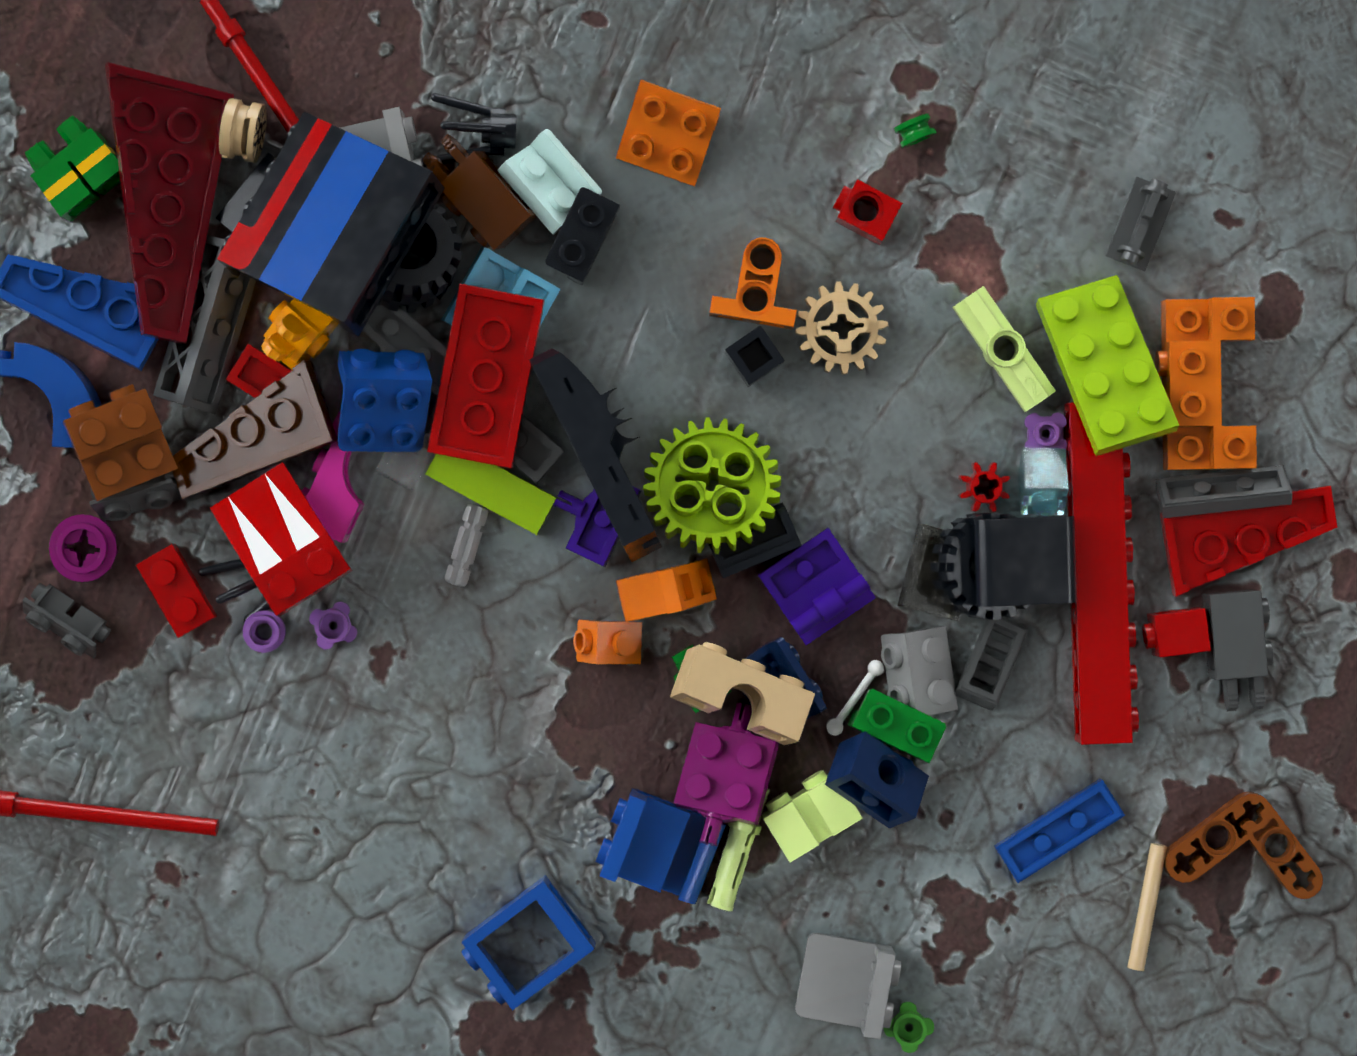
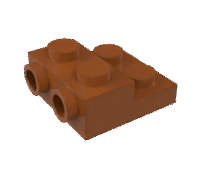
M133 384L109 393L111 402L99 407H95L93 400L69 409L71 418L63 420L65 429L96 501L178 469L145 388L137 392Z

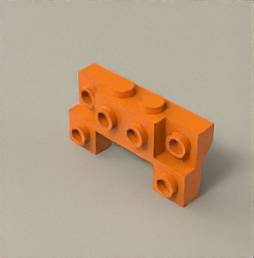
M1212 297L1209 299H1166L1161 301L1162 351L1156 352L1155 367L1159 376H1162V384L1179 423L1176 432L1163 435V470L1257 468L1256 425L1222 426L1221 342L1255 340V297Z

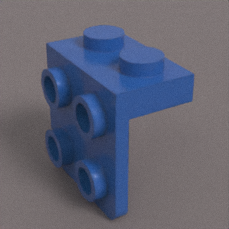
M369 349L339 351L337 366L343 385L337 436L339 448L342 451L417 452L421 450L424 442L432 387V377L424 353H416L411 350L374 352Z

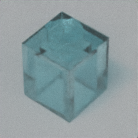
M1022 448L1018 468L1020 514H1035L1038 516L1063 515L1069 490L1064 448Z

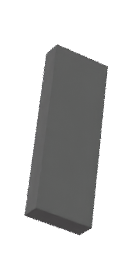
M1284 465L1156 479V492L1163 518L1292 504V490Z

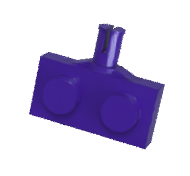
M632 486L639 498L642 491ZM595 489L584 500L561 490L557 496L572 503V505L556 499L554 507H558L576 516L575 528L566 549L606 567L619 537Z

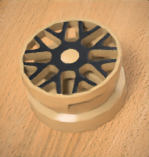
M228 99L224 108L219 134V153L222 154L223 158L233 159L237 155L242 156L246 162L256 163L263 148L267 124L265 104L253 102L249 106L244 105L240 99Z

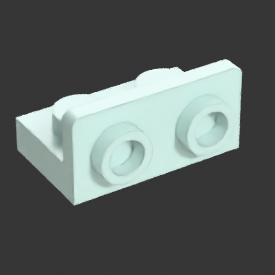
M549 129L542 131L529 146L506 160L497 170L553 235L560 231L580 188L585 187L599 195L602 194L601 188Z

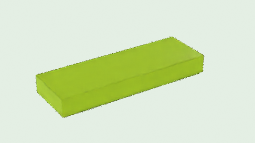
M436 454L425 473L430 478L535 535H538L557 499L555 496L499 466Z

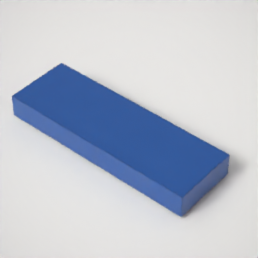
M1100 778L1000 841L994 847L1016 882L1020 883L1121 819L1125 814L1104 781Z

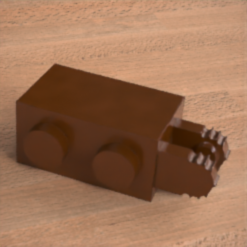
M447 134L441 140L444 149L459 163L455 170L450 172L440 158L430 152L422 158L427 168L435 174L445 187L443 191L445 195L442 197L443 203L453 214L458 217L463 215L473 226L470 229L471 234L483 247L489 248L491 246L494 250L505 248L537 216L497 171L499 167L484 151H473L469 154L453 136Z

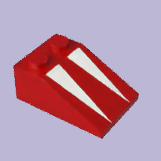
M284 462L210 507V510L274 614L278 617L353 571Z

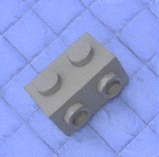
M935 626L881 636V658L886 670L887 696L929 716L958 710L946 626Z

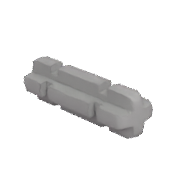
M468 504L465 508L462 518L465 523L464 526L459 528L451 555L453 563L452 565L448 564L445 574V581L452 585L464 587L468 583L471 570H468L469 565L474 563L483 533L480 532L481 526H485L488 517V510L474 504Z

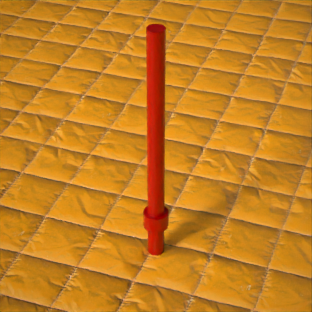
M201 0L200 4L217 27L215 34L224 47L231 48L288 133L290 128L298 123L299 119L244 39L245 31L236 18H230L219 0Z
M0 790V816L14 818L16 814L211 836H217L219 829V819L19 797L18 792Z

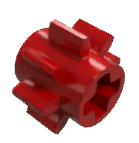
M974 462L972 463L974 474L970 477L966 475L959 476L958 479L966 483V491L961 492L958 497H970L974 501L971 511L977 512L980 509L981 503H986L991 512H996L997 507L994 501L998 498H1010L1008 493L1002 491V483L1007 482L1010 476L999 477L995 474L997 463L992 462L988 466L987 471H982L980 465ZM980 476L984 480H992L994 483V487L989 489V498H986L984 494H976L974 491V487L980 484L978 478Z

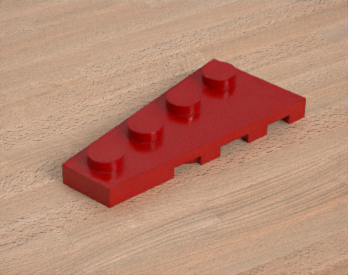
M1331 485L1292 491V504L1170 518H1163L1162 512L1160 513L1172 593L1175 597L1202 584L1226 576V574L1244 566L1261 561L1265 557L1279 551L1289 549L1338 528Z

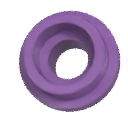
M257 611L251 614L244 623V640L254 651L261 653L271 652L277 649L285 639V624L282 618L276 616L272 611ZM262 623H266L272 628V635L268 639H264L258 634V627Z

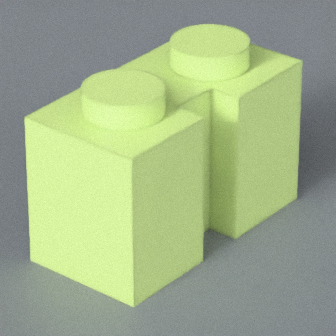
M820 770L806 778L802 782L804 789L791 797L788 792H784L770 800L766 804L768 811L762 814L763 820L790 863L819 846V843L832 835H837L863 819L854 804L825 785L828 774L826 775L824 770Z

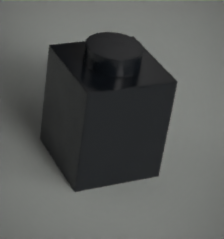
M761 325L724 351L747 387L763 378L785 361Z

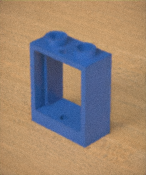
M545 875L468 932L461 942L465 947L461 952L475 971L481 968L491 981L487 984V987L496 1001L501 1005L506 1002L513 1011L595 949L596 941ZM537 900L573 949L516 991L480 941Z

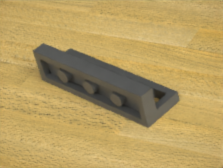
M207 235L188 334L192 331L193 335L190 346L186 349L185 344L169 341L153 396L216 414L256 280L243 273H240L239 277H237L221 264L217 258L221 253V247L225 239ZM218 247L219 250L215 263L210 268L209 262L213 248ZM202 291H204L205 297L203 303L198 308L197 302L199 295ZM179 372L180 380L176 393L170 392L175 375Z

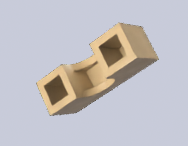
M704 642L703 645L699 644L687 649L670 698L706 713H711L722 709L725 697L731 688L738 689L746 694L752 706V715L747 730L783 745L799 742L815 693L803 689L804 683L787 675H780L779 678L765 672L766 667L763 664L750 659H742L741 662L726 656L727 650L713 643Z

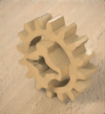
M841 281L835 283L834 292L829 293L824 286L819 287L820 299L817 301L815 298L808 296L805 302L811 308L810 311H799L797 314L799 319L805 321V326L795 329V334L806 336L807 340L799 347L800 351L811 349L814 352L810 359L812 365L820 359L826 361L824 372L827 373L831 371L834 364L839 365L842 375L848 373L850 363H854L859 371L864 369L865 366L862 358L867 356L875 360L878 354L872 348L873 345H884L886 343V339L878 335V330L888 327V322L877 320L876 316L884 309L883 305L872 307L869 304L873 297L871 291L863 297L857 295L858 284L856 283L852 285L849 292L843 291ZM848 301L858 305L865 312L867 318H858L849 310ZM831 302L830 316L825 321L814 322L819 309ZM838 317H843L844 323L847 325L852 324V327L860 326V328L849 331L845 339H839L838 332L822 330L835 325ZM869 334L863 348L857 353L851 354L852 341L857 336ZM815 338H825L834 346L835 355L824 351L818 345Z

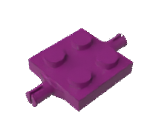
M736 703L731 726L715 727L695 722L674 804L676 807L697 811L706 818L701 839L699 840V842L706 845L717 846L722 822L739 821L758 826L779 743L768 738L755 736L747 730L752 714V707L748 704L744 706L743 703Z

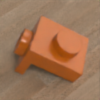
M579 619L573 640L577 661L591 664H641L642 622Z

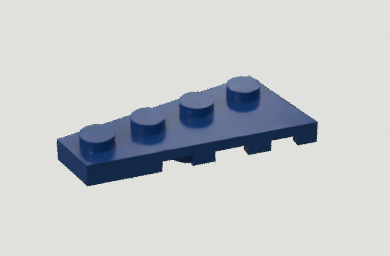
M10 254L7 255L0 267V300L142 371L159 339L141 335L135 286L133 283H122L85 272L83 274L66 270L61 266Z

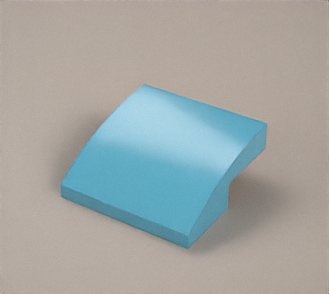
M481 246L461 283L545 300L541 324L560 291V288L483 246ZM458 290L441 319L451 326Z

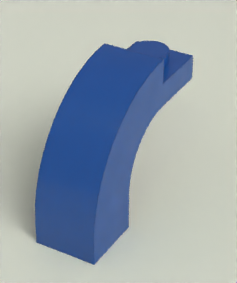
M14 342V359H11V351L0 350V377L27 379L36 384L47 396L53 412L52 447L74 448L63 424V420L71 418L68 410L93 400L95 407L101 406L99 396L88 377L69 359L46 348Z

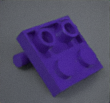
M828 527L758 574L805 645H808L876 598L867 581L858 572Z

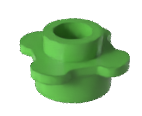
M904 1002L899 1007V1013L892 1019L890 1028L883 1027L888 1037H894L901 1044L904 1052L913 1053L918 1049V1045L924 1041L926 1035L933 1033L934 1023L932 1019L924 1018L918 1013L914 1003ZM912 1024L913 1029L907 1031L905 1030V1025Z

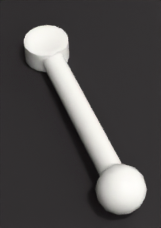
M873 660L868 664V673L836 718H832L827 722L826 728L831 735L837 736L842 733V723L875 676H880L883 673L884 665L881 661Z

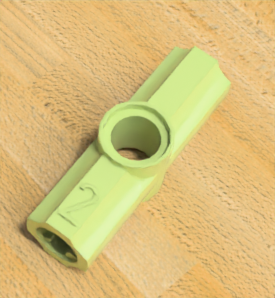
M984 286L952 307L983 351L986 362L994 367L1024 412L1033 408L1056 391L1026 348L1023 337L1017 331H1014ZM998 338L1009 339L1014 345V355L1009 361L999 359L994 353V343Z

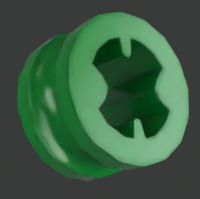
M929 113L914 117L894 128L895 134L902 136V142L900 143L902 149L920 143L937 134L936 129L928 125V120L931 118Z

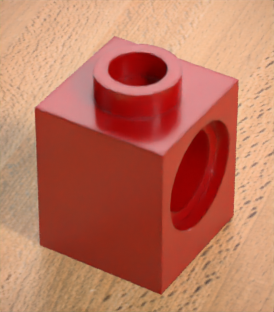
M857 179L852 189L844 185L833 209L840 213L835 222L880 245L903 203ZM860 200L870 201L876 208V217L871 221L859 220L853 212L854 204Z
M1190 607L1147 613L1148 623L1142 624V635L1145 648L1152 649L1153 656L1161 658L1211 651L1205 608Z

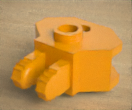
M293 299L290 303L283 300L268 318L273 323L263 335L265 339L261 347L266 356L278 362L282 361L293 371L292 368L303 360H310L311 357L316 358L330 343L331 339L328 337L337 327L338 323L332 317L298 300Z

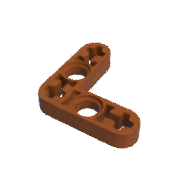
M1251 791L1236 795L1167 848L1164 869L1174 880L1182 883L1196 880L1248 841L1282 887L1294 897L1309 899L1315 896L1323 885V875L1319 867L1272 805L1263 796ZM1247 801L1253 805L1259 803L1260 807L1256 810L1258 818L1255 821L1249 818H1244L1237 825L1243 831L1239 834L1235 827L1224 819L1229 813L1234 820L1241 817L1245 813L1243 804ZM1215 825L1224 826L1228 832L1226 844L1215 849L1209 847L1206 842L1207 831ZM1280 833L1287 840V848L1282 855L1272 857L1267 854L1265 843L1270 835ZM1195 839L1199 847L1209 854V857L1205 860L1200 854L1189 860L1191 869L1188 872L1180 868L1177 870L1173 868L1178 863L1175 858L1178 853L1181 852L1183 855L1189 856L1197 850L1191 845V842ZM1298 853L1299 858L1293 859L1295 855ZM1292 860L1301 871L1305 873L1311 872L1307 877L1309 885L1306 888L1300 885L1293 887L1292 884L1297 879L1295 874L1287 866H1284L1281 871L1278 867Z

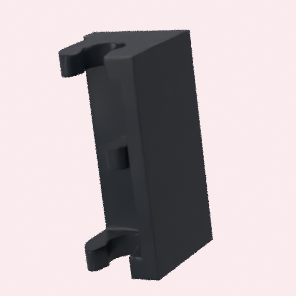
M783 502L772 506L775 509L774 519L761 517L766 524L764 533L753 528L751 529V544H748L739 537L737 538L736 551H732L727 542L721 543L719 554H715L712 544H709L722 578L802 546Z

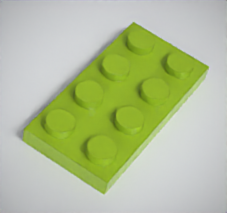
M1118 275L1037 299L1036 308L1095 456L1177 431L1179 427L1178 420Z

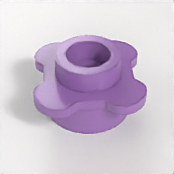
M1037 413L1029 414L1024 421V425L1028 428V440L1025 442L1026 451L1032 455H1037L1041 451H1051L1056 455L1063 453L1067 448V442L1063 439V428L1067 424L1065 416L1061 413H1053L1051 416L1042 417ZM1048 430L1050 433L1049 437L1044 438L1042 431Z
M337 602L333 608L324 611L315 609L310 614L309 621L314 625L318 636L317 644L320 648L330 649L334 643L343 640L351 642L356 638L357 628L351 625L348 616L350 607L346 603ZM332 621L337 623L335 630L329 626Z

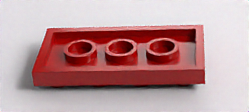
M460 283L427 452L513 468L532 371V365L529 360L534 358L545 300Z

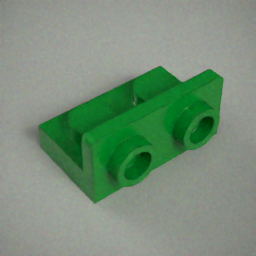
M875 689L867 691L859 711L854 710L848 722V726L861 732L866 731L882 742L927 763H930L946 729L945 723Z

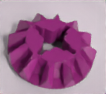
M80 514L68 517L58 524L51 535L49 542L51 561L56 570L70 580L77 582L97 580L112 569V564L118 554L115 540L116 534L112 532L106 521L95 516ZM83 536H87L88 544L95 545V548H100V552L87 554L82 566L80 552L74 551V548H67V545L82 542Z

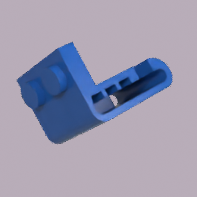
M632 788L628 800L619 798L611 822L617 824V828L612 841L604 838L595 861L602 864L599 876L616 882L617 877H621L659 893L661 890H665L678 895V900L696 904L726 824L722 822L717 846L703 844L699 840L701 839L706 821L704 816L696 811L676 807L670 801Z

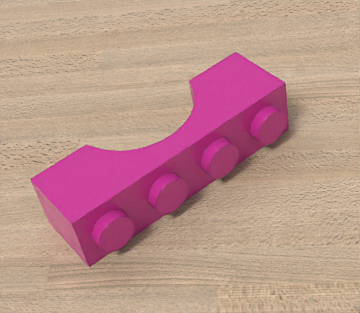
M341 410L333 422L336 436H338ZM336 441L331 443L329 450L322 448L312 468V471L317 473L311 488L304 487L302 492L332 539L345 543L348 541L365 504L353 490L349 479V461L353 451H342Z

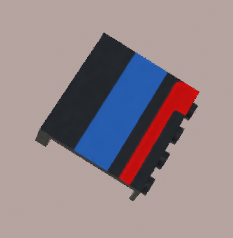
M303 112L298 123L290 128L286 143L276 160H273L268 165L264 180L257 192L246 202L243 215L234 231L223 241L221 253L217 260L233 275L239 277L240 273H243L332 317L344 330L359 337L445 187L431 170Z

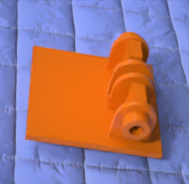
M640 80L616 159L695 187L713 132L720 117L721 108Z

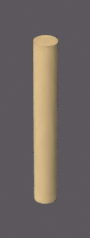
M1151 843L1127 966V968L1137 971H1144L1168 847L1162 844Z

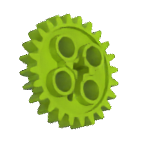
M707 417L704 422V429L698 430L695 423L691 420L688 421L687 434L684 435L677 428L673 429V443L662 438L660 439V449L664 454L650 453V462L655 467L645 468L644 470L645 478L652 481L643 485L644 495L653 497L646 502L647 511H659L654 517V525L656 527L668 523L665 530L667 539L674 537L677 533L681 534V548L686 547L693 540L696 541L697 553L700 554L706 543L712 544L715 554H719L721 543L727 542L732 551H736L737 538L741 537L748 544L752 543V528L762 533L765 532L766 524L761 517L774 519L775 509L769 504L780 503L781 493L773 489L781 486V476L772 474L778 469V461L774 459L765 460L770 455L769 445L756 448L759 441V434L757 432L748 438L743 437L744 424L742 423L734 431L728 430V420L726 418L722 420L719 428H713L710 418ZM691 456H701L707 461L700 468H690L684 463ZM734 463H740L748 468V472L742 476H733L726 469ZM683 477L685 480L676 482L675 478ZM710 480L718 481L714 491L706 490ZM748 489L750 493L744 495L740 491ZM683 495H692L698 499V503L692 508H682L676 501ZM724 503H734L740 508V511L734 516H725L718 511V508Z

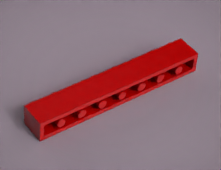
M1071 402L1064 404V416L1067 420L1064 432L1065 441L1067 442L1065 450L1067 516H1075L1077 603H1070L1075 741L1081 745L1133 743L1132 732H1138L1139 714L1137 707H1131V690L1137 689L1138 676L1136 665H1130V648L1136 646V628L1134 622H1129L1128 605H1134L1135 589L1133 580H1127V563H1132L1133 542L1131 537H1126L1125 520H1131L1132 502L1130 495H1124V478L1130 477V456L1128 452H1123V448L1095 456L1075 403Z

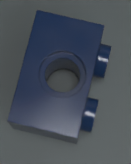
M864 731L839 743L825 785L890 829L916 818L929 775L917 768L910 759L900 756L884 745L881 740Z

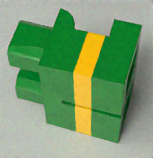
M70 116L56 129L68 144L57 155L47 142L43 140L25 152L31 167L35 171L30 176L59 216L70 222L100 199L96 192L104 196L121 183L117 154L99 132L87 127L75 116Z

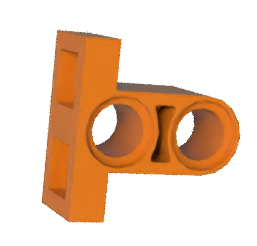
M760 237L752 240L746 246L742 259L736 299L712 295L709 316L789 330L794 328L797 310L774 306L782 261V252L774 240ZM757 248L769 249L774 256V263L767 269H758L752 265L750 254ZM751 289L760 290L767 298V305L760 311H750L743 304V295Z
M708 559L616 580L625 622L665 613H675L717 600Z

